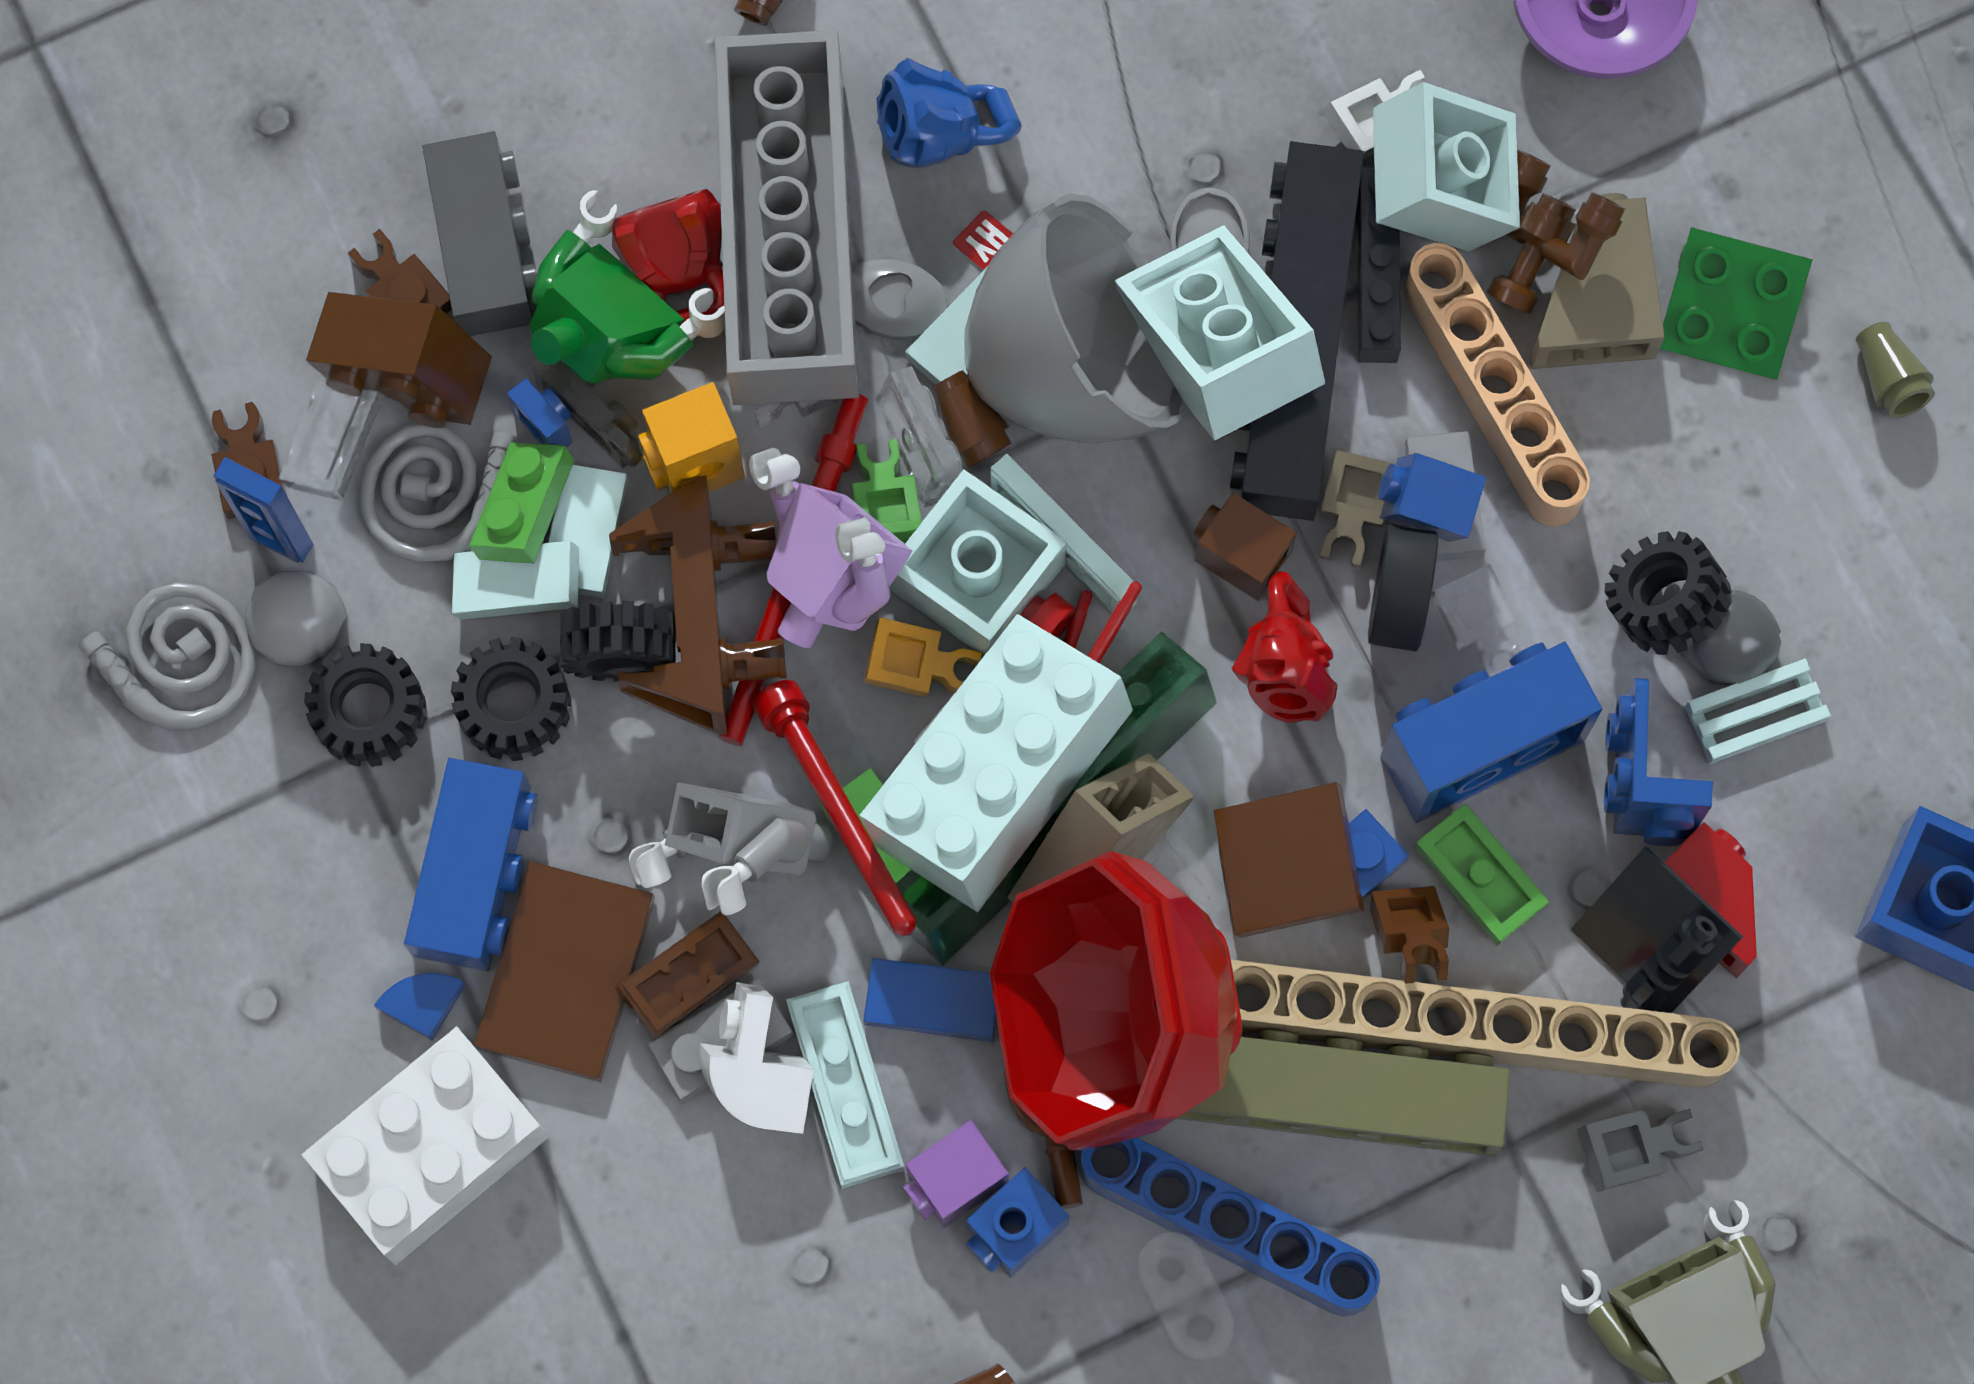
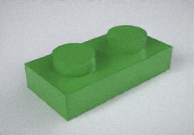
M510 442L469 544L479 560L535 563L575 461L566 446Z
M1466 803L1419 839L1414 846L1418 854L1496 946L1500 945L1535 917L1549 903V900Z

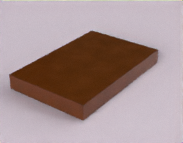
M529 861L474 1047L487 1053L601 1082L625 1003L615 988L618 983L634 972L655 901L654 893Z

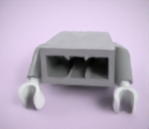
M677 782L669 826L663 832L665 839L661 842L648 843L633 849L629 855V866L635 883L641 884L644 888H650L660 885L672 877L666 858L674 854L683 858L689 853L720 864L730 865L708 870L702 877V889L707 910H712L720 905L722 914L731 915L739 912L746 906L742 882L745 880L755 882L766 871L801 876L806 871L808 861L822 862L827 858L832 846V833L826 824L816 823L815 812L772 799Z

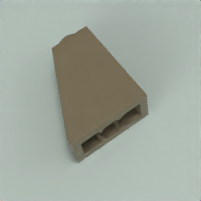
M1622 193L1601 195L1625 208L1620 219L1623 222L1616 236L1604 241L1584 280H1579L1563 269H1560L1530 357L1532 369L1656 358L1665 336L1646 197L1627 199V196ZM1576 222V226H1575V228H1574V230H1573V233H1572V236H1571V239H1570L1569 244L1571 243V241H1572V239H1573V237H1574V235H1575V233H1576V231H1577V229H1578L1577 222Z
M1150 753L1075 790L1007 898L1014 902L1017 894L1106 852H1116L1142 860L1189 806L1195 796Z

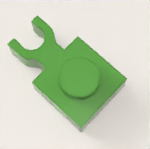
M897 439L888 440L890 457L882 463H875L868 459L865 443L856 444L861 476L867 481L852 483L853 501L905 544L922 523L914 475L896 477L900 472Z

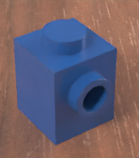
M1419 453L1397 458L1396 465L1391 463L1387 467L1380 483L1378 498L1384 501L1379 518L1404 527L1437 532L1439 539L1448 542L1469 538L1487 477Z
M1024 1167L966 1220V1229L973 1237L965 1244L989 1272L993 1273L1000 1266L1011 1278L1069 1225L1070 1215L1029 1170Z

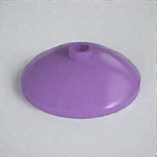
M1513 0L1519 24L1528 40L1551 62L1578 75L1598 79H1617L1648 71L1674 53L1688 34L1695 17L1698 0ZM1593 4L1604 5L1608 9L1609 14L1604 16L1596 15L1590 10L1589 6Z

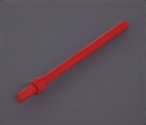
M859 394V398H846L842 400L830 434H823L814 459L819 465L811 486L835 492L842 472L850 471L857 452V445L854 443L869 402L865 396ZM774 587L753 642L782 638L778 633V628L791 602ZM766 679L738 682L726 714L727 734H719V739L732 745H743L755 712L753 701L759 692L763 690Z

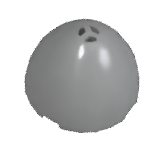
M1068 194L1049 202L1030 216L994 255L976 289L965 326V366L969 379L980 398L1011 423L1046 437L1078 443L1131 440L1157 433L1181 422L1183 415L1179 412L1183 399L1116 288L1114 280L1144 266L1137 253L1127 241L1132 235L1133 230L1111 209L1089 196Z

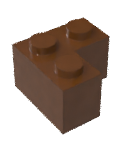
M328 292L306 361L327 378L325 384L334 391L350 396H361L363 390L380 392L409 410L408 416L413 421L428 427L443 428L446 422L471 425L492 356L437 305Z

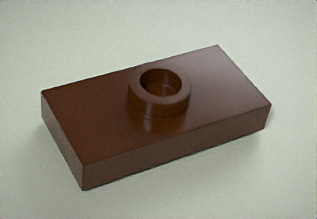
M720 911L618 983L615 989L654 1041L756 968L760 961L726 915Z

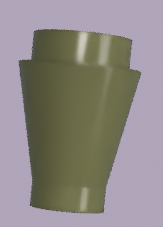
M1889 322L1875 323L1858 334L1856 343L1861 350L1874 400L1878 408L1886 409L1891 418H1901L1917 412L1933 399L1935 395L1931 386L1934 379L1933 375L1895 334Z

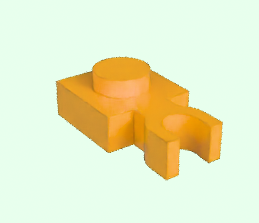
M880 617L875 624L863 683L925 697L929 693L931 680L942 683L948 691L956 693L963 684V681L958 680L953 672L954 664L965 662L976 666L981 661L982 652L963 648L949 653L939 651L940 631Z

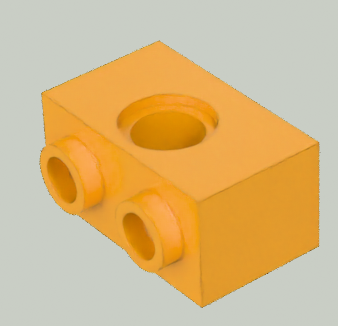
M714 382L642 410L647 432L637 436L644 453L643 458L657 491L668 487L670 493L697 477L707 475L709 492H712L745 478L738 438Z

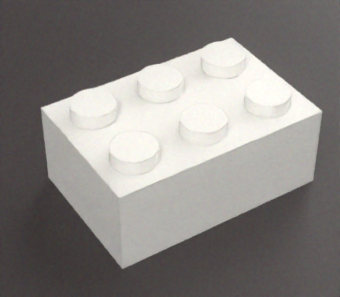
M456 1026L301 1155L381 1253L396 1266L549 1137Z

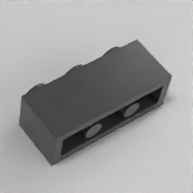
M495 131L422 145L455 322L470 336L529 325L533 317L530 302H533L532 292L537 273L534 264L523 265L520 245L530 244L531 240L524 207L512 208L509 189L520 187L513 150L501 152Z

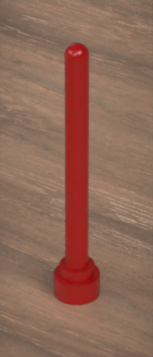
M781 680L770 684L760 691L753 701V709L763 727L768 732L775 733L777 737L785 738L893 932L900 936L911 934L916 927V918L807 727L810 704L804 693L794 680Z

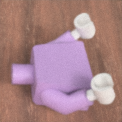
M773 447L752 455L749 460L752 478L757 486L763 490L773 488L770 496L779 520L778 543L767 570V580L769 584L791 602L778 628V633L793 644L804 648H812L823 624L851 631L861 628L869 616L888 603L890 599L889 587L909 559L913 550L847 495L792 481L798 478L800 474L799 462L793 456L788 454L781 455L779 450Z

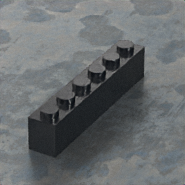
M1290 141L1287 162L1274 161L1269 198L1281 200L1279 220L1266 219L1262 256L1273 257L1270 280L1314 330L1325 384L1238 429L1250 431L1247 453L1237 451L1234 453L1230 489L1242 490L1241 498L1268 515L1314 521L1319 499L1364 155L1362 150Z

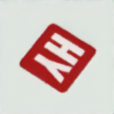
M981 211L953 240V245L984 270L1000 247L1013 233L987 211Z

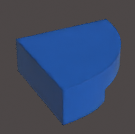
M418 974L405 978L391 986L381 995L374 1004V1007L383 1014L433 1041L466 985L462 980L445 974Z

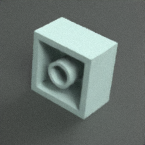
M1425 82L1373 108L1376 223L1468 252L1520 228L1515 113Z
M963 469L905 543L913 551L889 589L970 648L982 652L984 657L1017 614L1021 615L1034 597L1037 595L1041 597L1065 566L1067 542Z

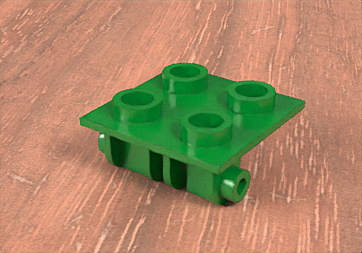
M1691 227L1687 242L1683 245L1679 258L1678 273L1663 321L1665 338L1660 349L1777 380L1813 259Z

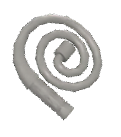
M419 423L407 425L384 439L366 465L361 485V513L371 536L391 554L415 562L449 561L454 558V553L472 550L469 546L509 444L510 442L517 443L518 438L506 432L493 433L487 459L488 465L485 467L482 481L483 486L480 488L478 501L475 502L471 520L462 532L443 544L418 547L398 541L385 530L375 511L374 491L379 470L392 451L412 438L430 436L442 439L457 452L463 468L462 486L455 500L444 510L437 513L415 515L402 508L396 496V484L400 473L410 462L419 459L430 460L437 465L440 476L435 483L431 482V477L405 473L401 482L400 495L402 498L426 502L429 497L441 496L449 489L453 479L452 462L439 448L423 444L402 450L387 466L381 482L382 501L394 519L412 529L436 528L452 522L469 506L476 489L477 465L468 443L449 427L433 428Z
M175 582L152 589L136 604L126 628L128 653L139 674L153 687L176 694L200 691L215 683L229 662L231 642L224 625L211 612L191 604L169 607L155 619L150 641L155 653L164 662L179 664L187 659L193 662L212 647L196 627L176 642L178 648L175 650L170 649L164 637L166 628L175 620L188 618L201 623L211 633L216 643L215 659L207 671L194 678L182 680L162 675L150 665L142 649L141 629L147 613L161 601L176 596L199 599L217 609L234 629L241 644L240 673L234 687L217 704L192 712L173 710L159 703L151 692L144 688L134 675H131L129 668L120 657L116 656V652L111 646H108L109 643L99 631H95L84 638L78 647L90 659L93 666L99 669V673L109 685L111 684L114 688L113 691L124 703V707L140 719L167 730L198 729L227 716L246 697L256 671L255 648L247 632L245 620L228 600L204 586Z

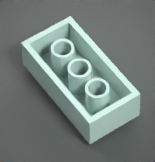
M1017 614L860 814L875 846L978 912L1133 711L1121 676Z

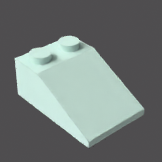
M1224 225L1114 280L1119 294L1184 403L1214 441L1325 384L1314 330Z

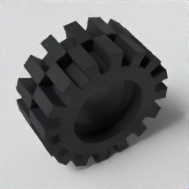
M1669 531L1658 533V543L1653 544L1648 536L1639 540L1638 543L1642 550L1634 555L1628 548L1620 555L1626 565L1620 567L1613 564L1608 573L1614 581L1605 583L1604 593L1609 598L1605 602L1609 611L1633 643L1635 642L1643 651L1648 652L1652 647L1657 655H1667L1669 644H1671L1676 652L1680 653L1688 650L1686 640L1691 637L1699 645L1707 639V636L1702 631L1707 625L1717 630L1723 622L1716 611L1728 612L1731 603L1726 595L1732 594L1731 585L1726 579V574L1705 544L1697 537L1692 540L1686 532L1678 531L1675 540ZM1686 580L1682 589L1674 597L1664 603L1650 605L1655 595L1664 587L1677 581Z
M600 601L599 606L585 603L580 604V608H568L566 613L562 612L560 616V668H563V671L567 674L575 673V677L579 678L592 676V680L597 681L614 678V682H619L618 671H649L656 665L676 663L675 614L673 612L669 613L667 608H654V604L649 603L636 606L634 601H622V604Z
M511 637V642L508 645H502L500 638L490 640L491 649L482 652L479 646L470 652L472 661L468 665L461 662L456 670L459 680L458 682L452 681L451 694L454 698V702L451 704L454 714L465 736L469 737L472 745L480 751L483 748L486 749L490 757L501 760L502 754L510 756L512 761L523 760L522 753L532 751L535 757L544 752L542 745L548 740L552 745L556 743L560 738L558 729L561 725L567 727L570 718L567 708L571 706L568 684L556 659L552 654L547 656L543 647L532 641L529 647L524 644L522 638ZM509 677H517L528 681L536 692V700L532 710L525 717L516 721L500 720L494 717L487 707V698L492 687L500 680Z
M360 643V651L352 652L349 645L338 649L342 657L333 661L328 655L320 662L324 668L322 673L319 675L312 672L308 680L312 690L311 693L305 692L304 703L309 710L306 716L310 726L330 754L338 760L341 757L346 758L349 765L360 767L361 761H368L371 767L382 766L381 758L389 755L393 761L403 756L399 750L402 746L407 744L412 748L418 738L415 731L417 728L423 729L426 721L423 714V708H427L426 699L419 681L409 664L402 657L400 659L396 658L393 651L382 646L379 652L375 651L372 644ZM361 684H376L384 688L390 698L389 710L384 719L378 724L366 728L349 724L342 714V703L347 693Z

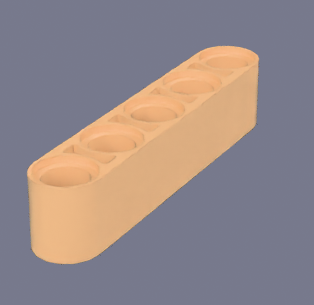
M1432 243L1423 246L1415 253L1410 263L1404 290L1407 304L1528 512L1536 521L1546 526L1558 527L1568 524L1577 516L1589 490L1590 476L1585 464L1462 255L1455 248L1447 244ZM1429 272L1439 273L1449 281L1450 285L1441 289L1431 288L1421 280L1420 276ZM1457 324H1468L1478 331L1480 337L1473 341H1463L1457 338L1450 328ZM1490 375L1499 376L1509 384L1511 390L1502 394L1492 393L1482 385L1481 379ZM1518 428H1529L1537 433L1542 443L1534 447L1523 446L1513 438L1511 432ZM1551 480L1560 481L1568 486L1573 497L1566 500H1555L1548 496L1542 484Z

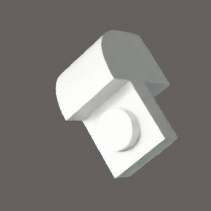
M736 983L734 1000L725 999L720 1015L719 1036L721 1039H727L726 1047L700 1043V1065L705 1081L724 1108L738 1120L757 1128L803 1134L814 1069L802 1056L764 1052L773 997L763 986Z

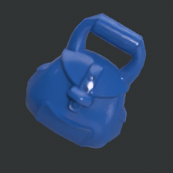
M910 58L901 61L894 70L889 71L885 75L880 94L876 98L877 124L879 125L884 144L891 155V159L906 167L925 168L942 163L955 155H965L974 146H988L1008 142L1022 128L1009 94L1004 88L985 84L965 86L962 81L952 76V72L946 70L941 72L919 64ZM973 102H986L997 128L980 125L979 115Z

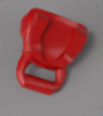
M707 188L639 208L615 218L612 225V248L619 257V261L629 268L633 274L662 300L666 301V295L686 292L707 283L713 290L715 299H713L711 306L701 314L712 315L724 306L723 262L720 259L722 249L721 204ZM689 307L676 311L684 318L682 324L690 318Z
M1279 571L1273 574L1268 581V614L1263 620L1249 628L1247 641L1231 670L1243 684L1247 685L1248 693L1255 704L1269 716L1288 723L1307 720L1318 722L1330 710L1337 695L1338 684L1331 678L1328 667H1330L1329 661L1333 659V650L1324 642L1318 629L1311 624L1309 598L1289 573Z

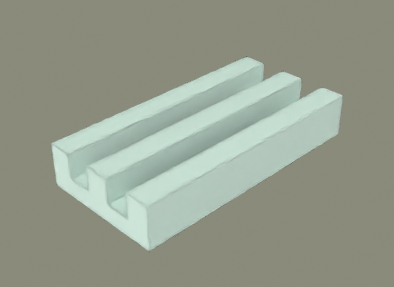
M1806 658L1769 671L1741 684L1737 683L1687 702L1685 709L1709 765L1828 721L1831 714L1827 705H1822L1819 699L1821 692L1816 681L1812 682L1808 674L1811 669ZM1792 681H1795L1797 686L1796 689L1709 721L1704 716L1705 713ZM1804 702L1807 711L1725 742L1717 744L1714 739V734L1798 703Z

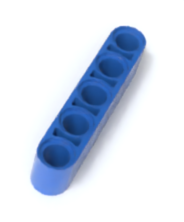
M1137 1137L1106 1146L1082 1150L1080 1159L1081 1177L1086 1186L1096 1194L1332 1314L1342 1317L1356 1315L1365 1310L1378 1292L1380 1284L1379 1269L1373 1259L1364 1252ZM1106 1147H1113L1125 1154L1129 1167L1124 1174L1115 1178H1107L1095 1171L1091 1158L1096 1151ZM1162 1177H1173L1183 1183L1187 1190L1188 1198L1182 1205L1176 1208L1162 1207L1154 1201L1150 1187L1156 1180ZM1227 1206L1236 1208L1246 1220V1231L1237 1238L1228 1239L1219 1236L1214 1232L1210 1223V1215L1213 1211ZM1286 1236L1299 1241L1305 1250L1306 1258L1303 1265L1294 1269H1286L1276 1264L1270 1255V1244L1272 1241ZM1347 1266L1358 1271L1364 1279V1294L1357 1299L1350 1300L1339 1297L1330 1285V1275L1333 1270L1338 1267Z

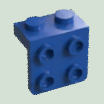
M1634 678L1626 695H1618L1615 713H1609L1607 717L1606 751L1616 752L1613 775H1607L1605 780L1604 813L1614 814V834L1644 836L1645 843L1655 846L1680 845L1683 843V839H1687L1700 826L1711 809L1713 781L1647 777L1649 680Z

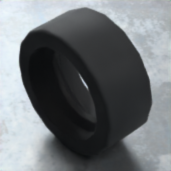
M1391 524L1387 526L1372 598L1368 628L1369 644L1414 652L1420 648L1435 574L1438 550L1437 532Z

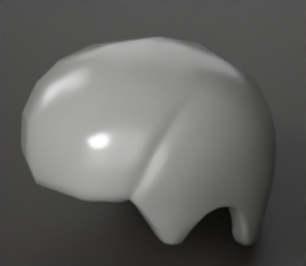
M281 571L260 583L253 592L246 608L245 626L255 651L277 665L303 667L314 662L317 658L325 656L335 647L340 627L347 618V612L336 586L310 571Z

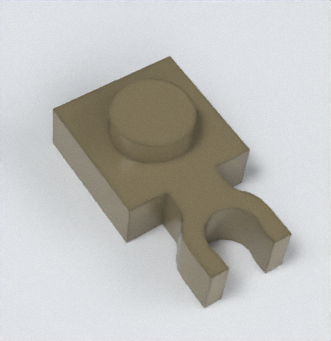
M1336 450L1321 513L1338 517L1335 528L1330 530L1324 539L1320 554L1321 559L1330 560L1334 543L1341 539H1348L1356 547L1352 566L1361 568L1365 555V541L1362 537L1364 524L1383 528L1385 520L1379 518L1384 501L1379 500L1378 492L1382 477L1387 467L1391 464L1390 462Z

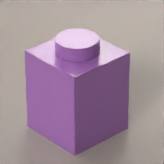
M969 1120L905 1164L907 1175L911 1182L905 1185L903 1189L924 1220L935 1214L942 1226L946 1227L1000 1190L1009 1182V1173L973 1121Z

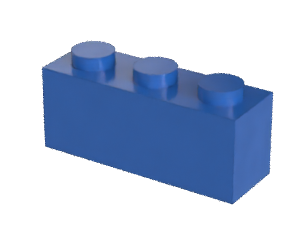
M448 757L404 940V945L412 957L488 972L492 954L501 956L509 929V918L501 916L506 893L517 892L523 870V855L516 854L521 830L530 831L532 829L538 802V795L530 792L531 786L523 771Z

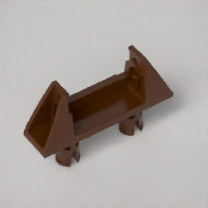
M707 475L699 476L609 533L613 556L629 552H644L648 555H671L677 650L681 652V662L656 665L649 671H618V680L621 693L699 727L725 735L727 734L724 689H730V682L780 678V680L787 679L785 659H783L785 658L783 638L737 644H726V638H720L716 571H721V564L771 560L776 548V533L774 520L765 523L718 526L717 520H712Z

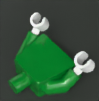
M589 191L580 201L578 226L573 232L566 229L539 265L532 292V301L537 309L529 323L531 333L533 334L531 348L534 355L542 363L553 365L563 361L585 382L592 384L612 378L655 379L695 346L692 340L696 336L713 338L723 332L725 329V307L722 306L712 315L701 314L713 303V291L709 288L700 289L691 296L689 300L690 318L682 324L684 318L600 243L591 248L588 244L591 238H601L612 231L617 205L615 204L610 209L607 216L595 218L588 212L597 201L598 191Z

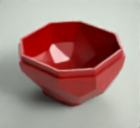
M1106 852L1015 896L989 974L1009 1097L1057 1144H1065L1070 1150H1082L1106 1146L1154 1133L1225 1087L1230 1055L1235 1052L1240 1043L1242 1019L1226 938L1220 930L1215 928L1207 913L1147 861L1116 852Z

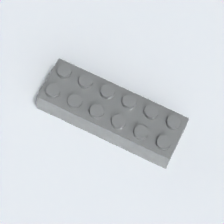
M838 30L714 37L726 360L733 405L859 398L843 76Z

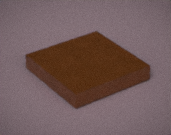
M1333 782L1213 810L1236 936L1243 938L1364 911L1344 795L1340 784Z

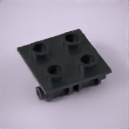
M1647 846L1642 849L1571 928L1584 943L1627 982L1622 989L1623 997L1620 1001L1622 1007L1648 1011L1656 1010L1665 1013H1672L1743 938L1730 923Z

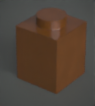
M1232 492L1221 509L1212 504L1195 528L1193 537L1199 540L1195 562L1259 601L1268 588L1270 577L1279 572L1292 553L1297 532Z

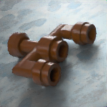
M1518 149L1520 228L1506 235L1524 245L1509 275L1493 277L1486 292L1511 307L1531 314L1538 301L1536 292L1531 288V285L1544 259H1547L1577 279L1584 280L1604 241L1616 236L1623 222L1620 219L1625 208L1599 194L1591 192L1587 202L1582 203L1576 215L1578 229L1571 243H1567L1576 226V223L1572 221L1576 212L1574 207L1543 193L1539 202H1531L1525 216H1522L1529 199L1542 192L1548 180L1546 175L1551 165Z

